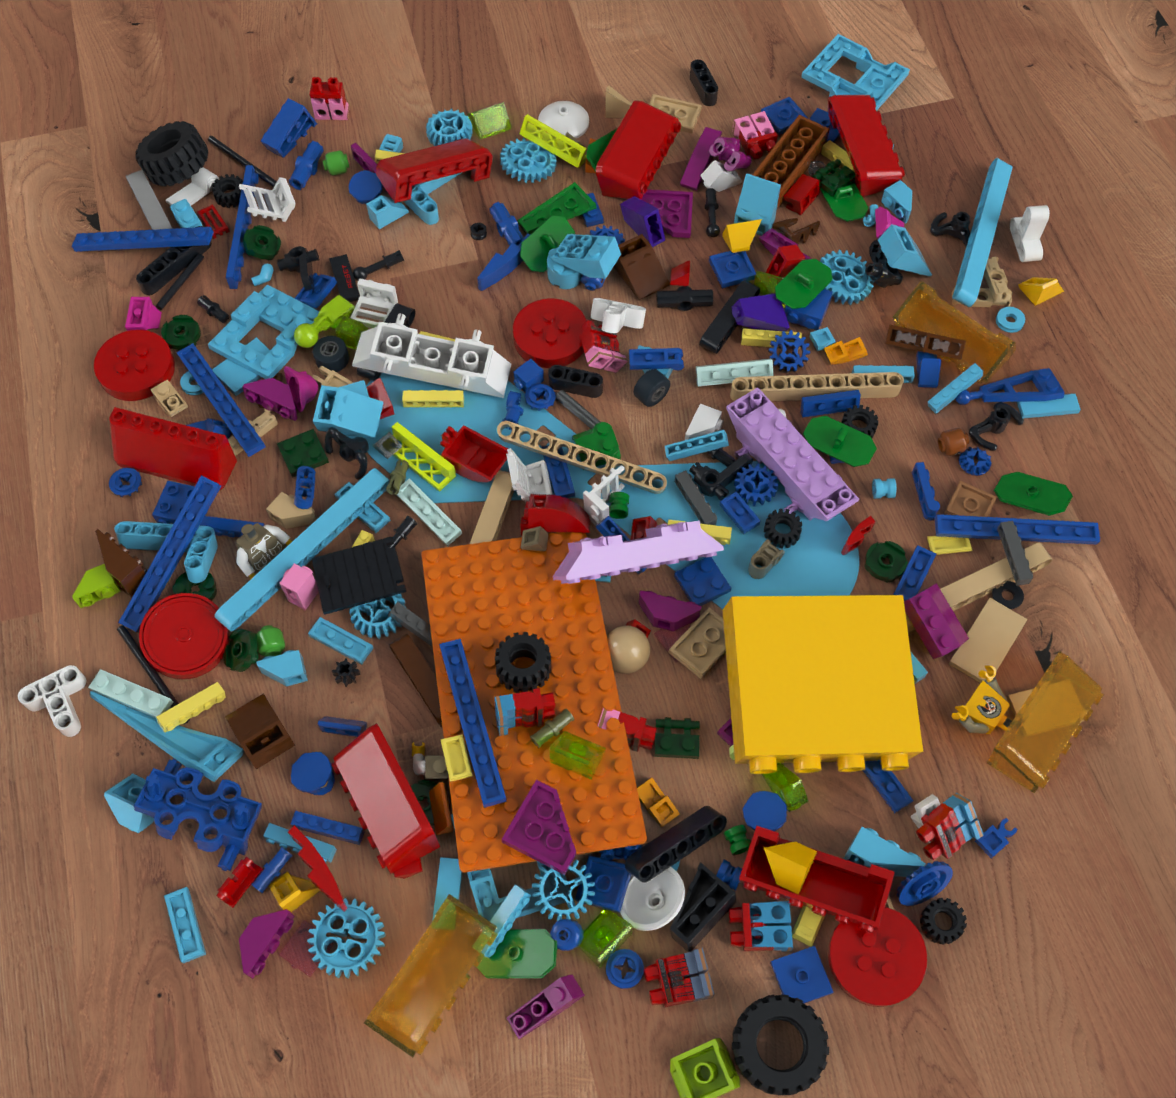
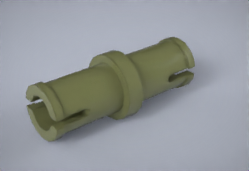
M398 460L395 469L390 473V481L386 487L389 494L392 495L394 489V495L399 493L401 484L406 480L405 474L409 468L407 461L403 460L401 464V460Z
M564 709L551 721L547 720L545 726L534 735H531V740L540 748L551 737L558 736L560 734L559 731L574 720L573 715L567 709Z

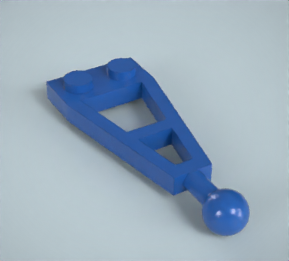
M1047 368L1029 371L980 386L979 391L969 392L964 390L955 400L960 405H966L970 400L980 398L984 402L1049 401L1064 398L1065 392L1051 369ZM1033 381L1039 392H1015L1012 386ZM998 390H1004V392L1001 393H992Z

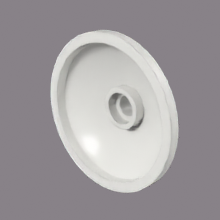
M571 101L551 103L540 112L538 121L564 136L568 132L576 139L581 137L589 127L587 111L579 104Z
M669 867L646 883L639 881L631 875L620 911L623 919L631 927L642 931L656 930L668 924L678 914L684 901L685 887L681 876L672 867Z

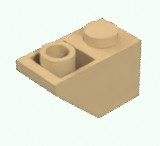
M168 379L151 389L157 403L168 416L173 417L188 408L186 402Z
M283 492L266 509L270 519L286 529L310 525L316 521L315 511L312 507L309 509L296 507L294 496L291 494L288 496Z

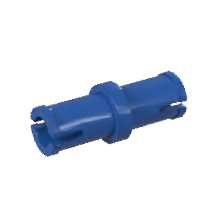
M281 847L269 863L266 862L264 870L251 885L263 893L275 877H279L281 874L279 873L293 855Z

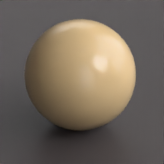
M620 626L608 633L607 640L614 671L624 674L634 673L647 663L650 656V644L646 635L641 630L633 626Z

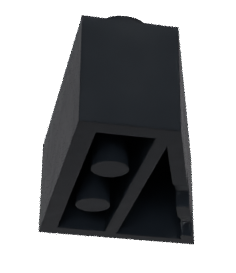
M701 862L693 881L690 883L682 907L670 927L672 938L687 952H691L736 903V893Z

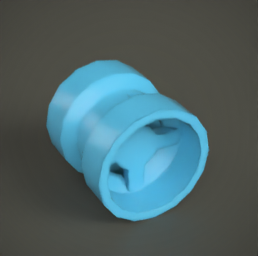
M888 478L886 481L873 479L872 495L874 499H881L884 496L887 498L896 497L897 486L894 478Z

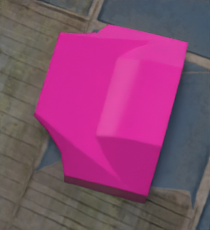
M881 206L875 209L876 238L879 239L891 224L904 227V222L891 215L887 209Z
M131 297L125 328L127 331L159 328L162 312L153 305L150 297Z

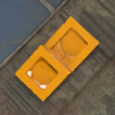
M860 337L844 344L841 340L824 348L831 365L850 362L868 355Z
M652 777L637 787L640 802L660 827L665 826L680 815L669 797L663 794Z

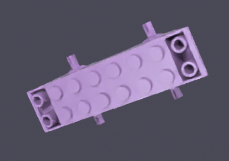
M758 387L726 406L737 432L736 438L743 446V448L735 452V456L740 458L744 454H749L759 464L764 463L770 471H774L773 475L777 476V479L785 487V493L792 501V504L784 508V512L786 509H789V514L798 510L809 521L813 518L828 521L859 501V498L845 484L840 475L835 473L795 429L790 420L785 418Z
M700 521L657 525L654 528L645 529L647 537L624 542L622 541V535L600 536L593 539L584 538L577 542L568 543L569 553L553 575V580H561V584L581 582L580 578L581 580H592L606 575L621 574L620 572H634L642 568H655L664 564H676L679 561L697 560L699 557L717 556V551H723L724 546L701 529Z

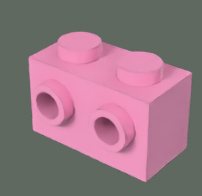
M294 563L284 573L280 585L290 603L306 610L319 592L316 584L317 581L313 577L312 570L304 565L300 567Z

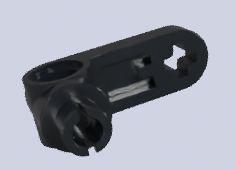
M878 239L874 240L869 247V254L873 264L867 265L865 269L866 274L882 288L894 284L899 285L903 280L902 274L899 273L897 268L894 269L888 265V260L881 250Z
M302 246L294 247L289 253L284 255L285 258L277 260L280 271L289 269L290 272L296 271L300 273L305 290H313L312 262L320 260L316 249L308 251L307 248Z
M744 454L721 473L715 469H710L708 466L702 467L699 462H696L695 465H692L689 472L694 475V481L700 486V491L704 495L716 496L721 501L729 493V490L725 487L736 479L737 472L741 473L742 467L748 469V465H752L753 458L748 454Z

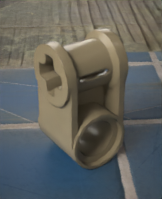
M767 539L752 556L748 568L749 575L754 579L765 577L772 567L781 560L785 551L783 549L779 550Z

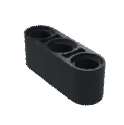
M699 59L692 61L690 80L702 103L706 106H714L717 103L718 85L704 61Z
M554 365L548 371L549 385L554 390H563L567 393L597 398L603 393V378L598 373L561 365Z

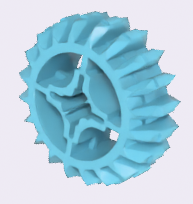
M451 108L450 111L445 109L444 112L438 111L437 115L432 114V118H428V123H426V135L430 144L434 146L472 137V123L469 117L464 112L460 113L459 110L453 111Z
M401 594L351 607L349 609L350 619L355 629L360 630L363 636L368 634L370 638L376 634L378 639H380L381 634H385L388 637L389 631L396 633L395 627H402V625L388 616L391 609L389 606H386L385 602L388 600L395 605L398 601L406 607L405 599L402 598ZM362 612L370 616V622L362 618Z
M575 860L573 865H570L568 868L569 871L578 876V878L572 881L563 880L558 871L552 868L546 870L543 866L540 867V870L544 875L535 874L534 878L540 880L539 884L532 883L533 888H539V892L532 893V897H540V900L535 902V906L543 904L545 907L541 909L540 913L544 914L548 909L550 911L548 919L550 920L554 914H558L557 921L562 919V915H565L566 919H571V913L578 919L580 916L577 910L580 909L583 913H586L587 909L583 904L592 905V901L586 898L587 895H595L594 891H588V887H593L595 883H587L586 879L590 878L592 874L587 873L584 876L582 872L586 869V866L583 865L580 869H577L578 860ZM551 874L555 882V889L544 896V883ZM557 878L564 886L574 883L569 888L570 890H567L569 892L567 897L563 893L552 896L559 889ZM582 884V897L578 904L575 905L571 892L573 888ZM555 898H561L569 909L559 910L552 907L548 902Z

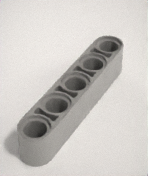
M143 170L126 175V179L151 229H172Z

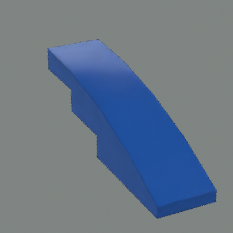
M527 233L521 243L531 234ZM511 243L503 255L496 253L477 278L480 291L503 279L523 262L520 257L521 243L519 245Z

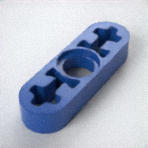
M301 466L297 469L294 504L300 509H309L313 505L316 472L309 466Z

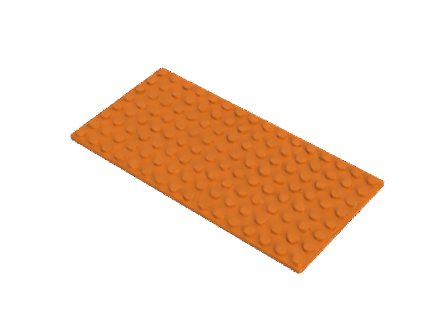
M549 533L546 551L522 550V537L424 550L422 552L444 738L461 735L463 730L439 644L461 639L507 801L486 808L483 807L465 741L473 776L452 782L449 780L459 868L463 873L537 861L502 843L505 832L536 780L557 790L576 849V855L645 844L647 841L624 722L620 724L618 719L610 718L607 721L606 729L598 727L603 708L607 711H622L596 580H581L580 578L581 582L561 584V580H553V575L569 553L568 543L587 538L586 533ZM517 632L519 635H523V632H528L529 636L536 634L537 639L542 638L544 643L548 645L549 652L551 653V673H549L548 681L544 680L545 685L543 687L537 686V688H540L541 694L553 692L556 704L554 708L555 717L564 709H567L574 717L573 721L559 731L560 734L558 736L551 737L540 748L533 743L530 736L534 735L542 727H537L535 724L532 727L518 726L508 728L507 735L499 736L495 717V697L515 694L513 688L510 690L506 689L505 684L502 685L499 677H497L495 652L499 648L501 641L506 642L505 638L507 636L514 637V633ZM520 657L511 664L517 668L524 669L532 666L535 661L528 657ZM551 718V719H545V720H544V726H545V722H546L547 720H550V721H551L553 718Z

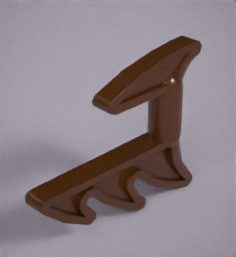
M798 218L776 222L772 228L781 230L788 239L799 244L801 237H803V243H806L811 231L812 235L817 233L820 221L814 222L793 233L788 227L797 224Z

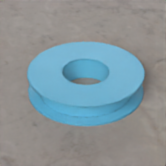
M1004 307L999 310L996 316V324L1005 332H1018L1025 323V315L1015 307ZM1006 317L1014 318L1015 322L1007 321Z
M187 371L183 374L180 380L183 391L189 395L202 394L203 391L198 384H190L194 380L190 372Z

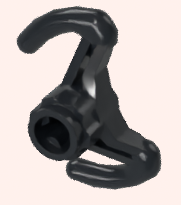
M946 212L939 214L933 220L930 232L934 236L948 234L962 240L965 247H967L970 236V216L968 213L958 212L953 216L952 221L938 226V224L947 218Z
M1003 402L996 403L993 407L994 411L991 412L989 417L984 422L972 426L969 430V435L973 441L985 449L995 451L997 445L984 440L979 434L988 431L992 433L1003 432L1011 416L1018 425H1022L1024 422L1016 409Z
M330 427L325 435L326 453L331 454L333 452V438L340 445L339 453L344 460L350 462L356 459L359 461L360 468L355 474V478L357 480L361 479L367 471L368 463L365 454L369 450L368 442L363 437L351 439L336 428Z

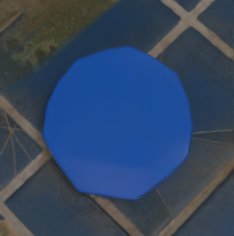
M360 171L354 174L349 182V193L361 204L369 203L379 197L382 192L381 181L376 173L371 171Z
M322 752L302 754L292 765L291 783L298 790L313 795H324L330 792L334 786L335 778L329 758Z
M769 791L753 793L743 807L746 825L753 830L756 829L757 825L776 831L786 822L787 806L776 793Z

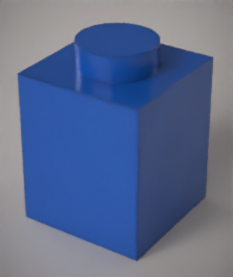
M529 359L513 371L515 386L524 392L532 385L544 382V370L532 359Z

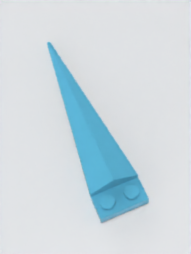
M90 691L91 698L185 767L199 770L203 773V776L213 782L243 756V748L225 738L179 725L172 731L164 733L157 722V718Z

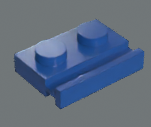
M314 273V289L306 291L303 287L295 299L312 308H318L337 284L335 277L322 274L319 276L317 273Z

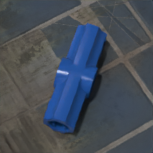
M312 141L309 143L303 155L298 156L296 159L295 170L289 179V183L297 190L304 188L310 176L315 175L317 172L318 161L324 151L323 146L318 142Z
M494 203L489 210L496 222L500 236L505 237L509 246L511 243L519 245L524 237L519 230L516 218L509 214L503 203Z

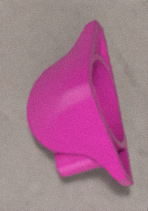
M285 366L284 374L294 404L299 412H302L305 405L315 398L318 384L306 371L298 372L289 366Z

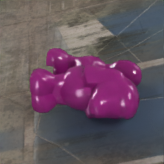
M718 137L709 149L712 157H719V160L725 161L724 168L726 171L731 172L740 168L746 169L751 165V157L740 151V139Z

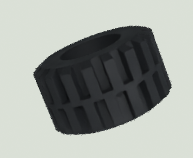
M518 632L514 633V637L507 636L505 638L506 642L501 641L499 648L495 652L496 674L499 677L500 683L502 685L505 684V688L508 690L513 688L515 693H519V690L523 692L532 690L533 692V689H537V686L543 687L545 685L544 680L548 681L549 673H551V653L549 652L548 645L544 643L542 638L537 639L536 634L529 636L528 632H523V635H519ZM520 657H528L535 661L532 666L524 669L517 668L511 664Z

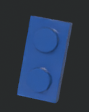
M589 193L587 195L596 203V209L582 214L586 227L604 223V218L594 193Z
M737 491L720 501L719 505L743 535L760 525L761 520Z

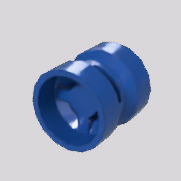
M724 859L716 876L728 884L732 890L736 891L740 882L739 877L742 868L734 867L729 861Z

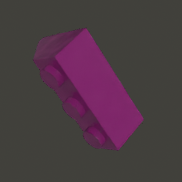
M937 583L904 601L905 612L933 659L948 654L969 639Z

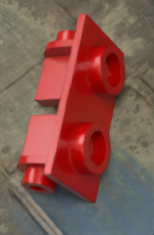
M245 857L244 860L241 859L232 872L235 876L232 879L229 877L226 879L223 885L218 888L217 891L219 892L216 896L233 908L263 869L253 863L248 857Z

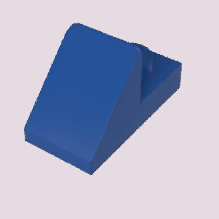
M918 351L916 355L918 387L937 388L941 359H937L936 354Z

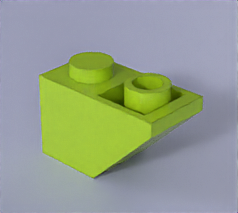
M102 564L85 572L72 597L77 605L83 608L89 607L104 598H110L121 591L107 572L105 564Z

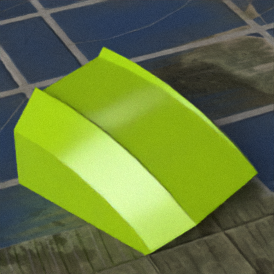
M715 1038L670 1059V1073L680 1098H717L741 1087L739 1076L727 1046L721 1038Z

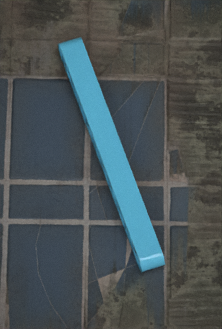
M995 158L988 169L952 296L954 300L967 307H971L979 294L1013 166L999 158Z
M376 468L369 471L217 610L214 617L229 631L236 630L281 588L280 582L286 570L290 569L294 563L300 567L309 563L312 558L370 506V501H376L386 491L390 479Z

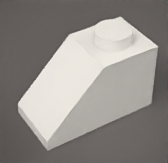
M716 160L700 175L704 180V186L707 189L713 188L717 192L742 183V179L735 170L731 172L726 171L724 164Z
M700 404L685 434V440L716 432V430L720 431L723 425V420H721L722 411Z

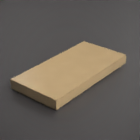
M989 598L967 633L969 639L957 649L949 665L980 683L982 681L985 682L986 678H981L978 674L979 671L985 670L987 672L985 665L993 666L996 671L998 670L1028 619Z

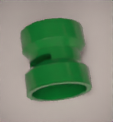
M613 492L610 494V517L624 519L628 516L629 508L627 505L629 504L630 496L627 493Z
M745 825L732 827L723 833L725 839L731 844L730 851L733 856L749 850L751 840L747 839Z

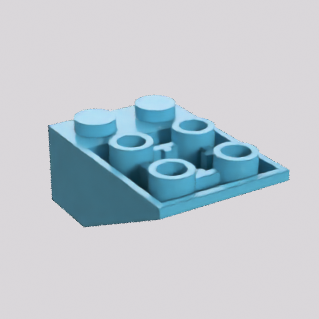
M746 173L735 213L734 224L762 219L756 234L762 236L770 230L775 222L781 184Z
M891 224L878 239L881 250L888 260V265L894 269L897 268L907 272L918 273L919 275L931 276L932 273L920 249L906 228Z
M567 234L551 259L589 278L606 279L619 259L621 252L614 236Z
M321 385L313 423L318 431L327 432L330 427H334L345 435L375 439L383 401L346 389Z
M861 827L843 858L869 868L873 864L894 871V876L898 877L911 875L913 870L916 871L920 866L923 867L926 864L921 861L918 855L912 852H905L900 849L896 842L892 840L886 841L879 837L875 830Z

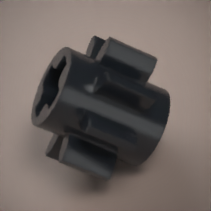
M347 658L340 663L336 662V670H332L333 675L337 676L335 678L336 683L342 682L345 687L352 682L356 684V676L360 675L359 669H356V662L350 663Z

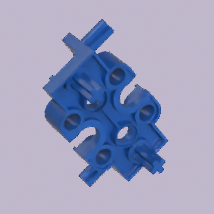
M175 759L168 761L164 771L153 768L150 775L146 777V783L134 804V810L154 818L158 835L172 840L179 824L183 820H196L199 824V829L193 840L197 843L198 849L214 852L220 849L223 844L226 849L218 867L224 871H231L237 855H245L248 850V838L262 809V803L242 797L241 787L227 779H222L215 793L203 795L198 790L203 773L189 767L180 769L182 764L178 763ZM187 780H188V781H192V782H191L190 784H188V785L182 784L184 781H187ZM229 794H232V795L235 796L234 798H231V799L225 798V796H227V795H229ZM175 795H180L184 798L177 805L172 804L170 799ZM223 809L227 812V815L222 819H217L214 817V812ZM165 820L172 821V823L168 825L161 824ZM209 834L216 835L213 839L205 838Z

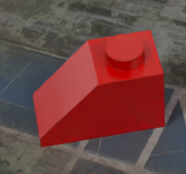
M797 244L778 247L765 273L773 287L804 260L805 256Z

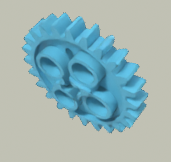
M525 138L522 141L516 139V143L510 141V145L505 144V148H502L500 153L502 170H506V175L512 174V179L518 177V181L524 179L525 183L528 180L534 183L535 179L541 182V178L547 180V176L551 177L552 172H555L556 155L530 140L526 141Z
M838 250L837 254L834 251L831 254L827 253L825 257L821 258L820 262L831 268L833 280L824 289L833 291L832 296L835 297V302L840 299L842 304L847 301L851 305L853 301L858 304L860 300L864 301L869 296L874 287L872 285L874 281L865 272L867 261L861 262V256L855 258V253L853 252L852 255H849L848 250L844 254H842L841 250Z
M344 898L348 908L345 912L335 903V908L333 909L326 905V914L318 912L321 919L320 921H312L316 929H309L308 932L314 935V937L308 939L307 942L314 945L308 951L311 954H316L312 958L315 963L321 961L318 966L321 970L327 967L326 973L328 975H331L335 970L337 978H340L342 972H344L345 977L348 979L351 971L356 976H359V969L361 967L366 972L368 971L366 965L368 962L373 965L376 964L373 956L382 955L377 948L385 947V944L379 939L385 937L386 934L379 931L384 927L383 922L376 923L381 917L379 914L372 916L374 913L372 906L366 910V902L363 901L358 906L357 899H354L352 904L349 905L348 900ZM336 920H344L341 928L333 929V924ZM360 923L367 924V928L363 933H356V927ZM327 933H333L337 936L347 937L349 933L353 939H367V942L360 943L356 940L347 939L345 943L340 937H327L326 935ZM331 943L338 944V948L334 953H327V947ZM361 947V952L357 957H350L352 948Z

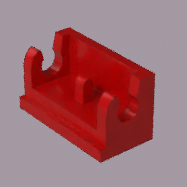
M802 174L783 196L785 201L793 204V206L787 204L786 208L798 213V215H802L820 194L819 180Z

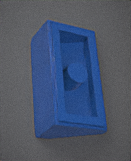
M325 716L318 721V726L325 733L358 737L366 730L367 722Z

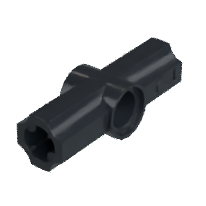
M681 286L675 291H657V308L677 307L681 311H688L696 306H713V290H692L689 286Z

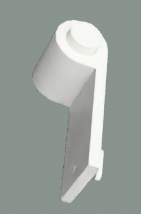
M202 167L198 173L191 176L192 182L167 198L166 203L172 205L187 199L191 206L212 192V184L215 183L216 179L219 180V177Z

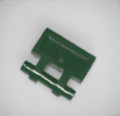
M839 159L829 162L825 168H820L812 176L821 181L820 188L832 197L837 188L849 186L855 182V172L847 166L840 169L841 161Z
M671 717L656 719V728H664V733L655 734V757L699 759L700 735H691V729L699 730L700 721H691V718L671 720ZM671 728L684 729V734H671Z

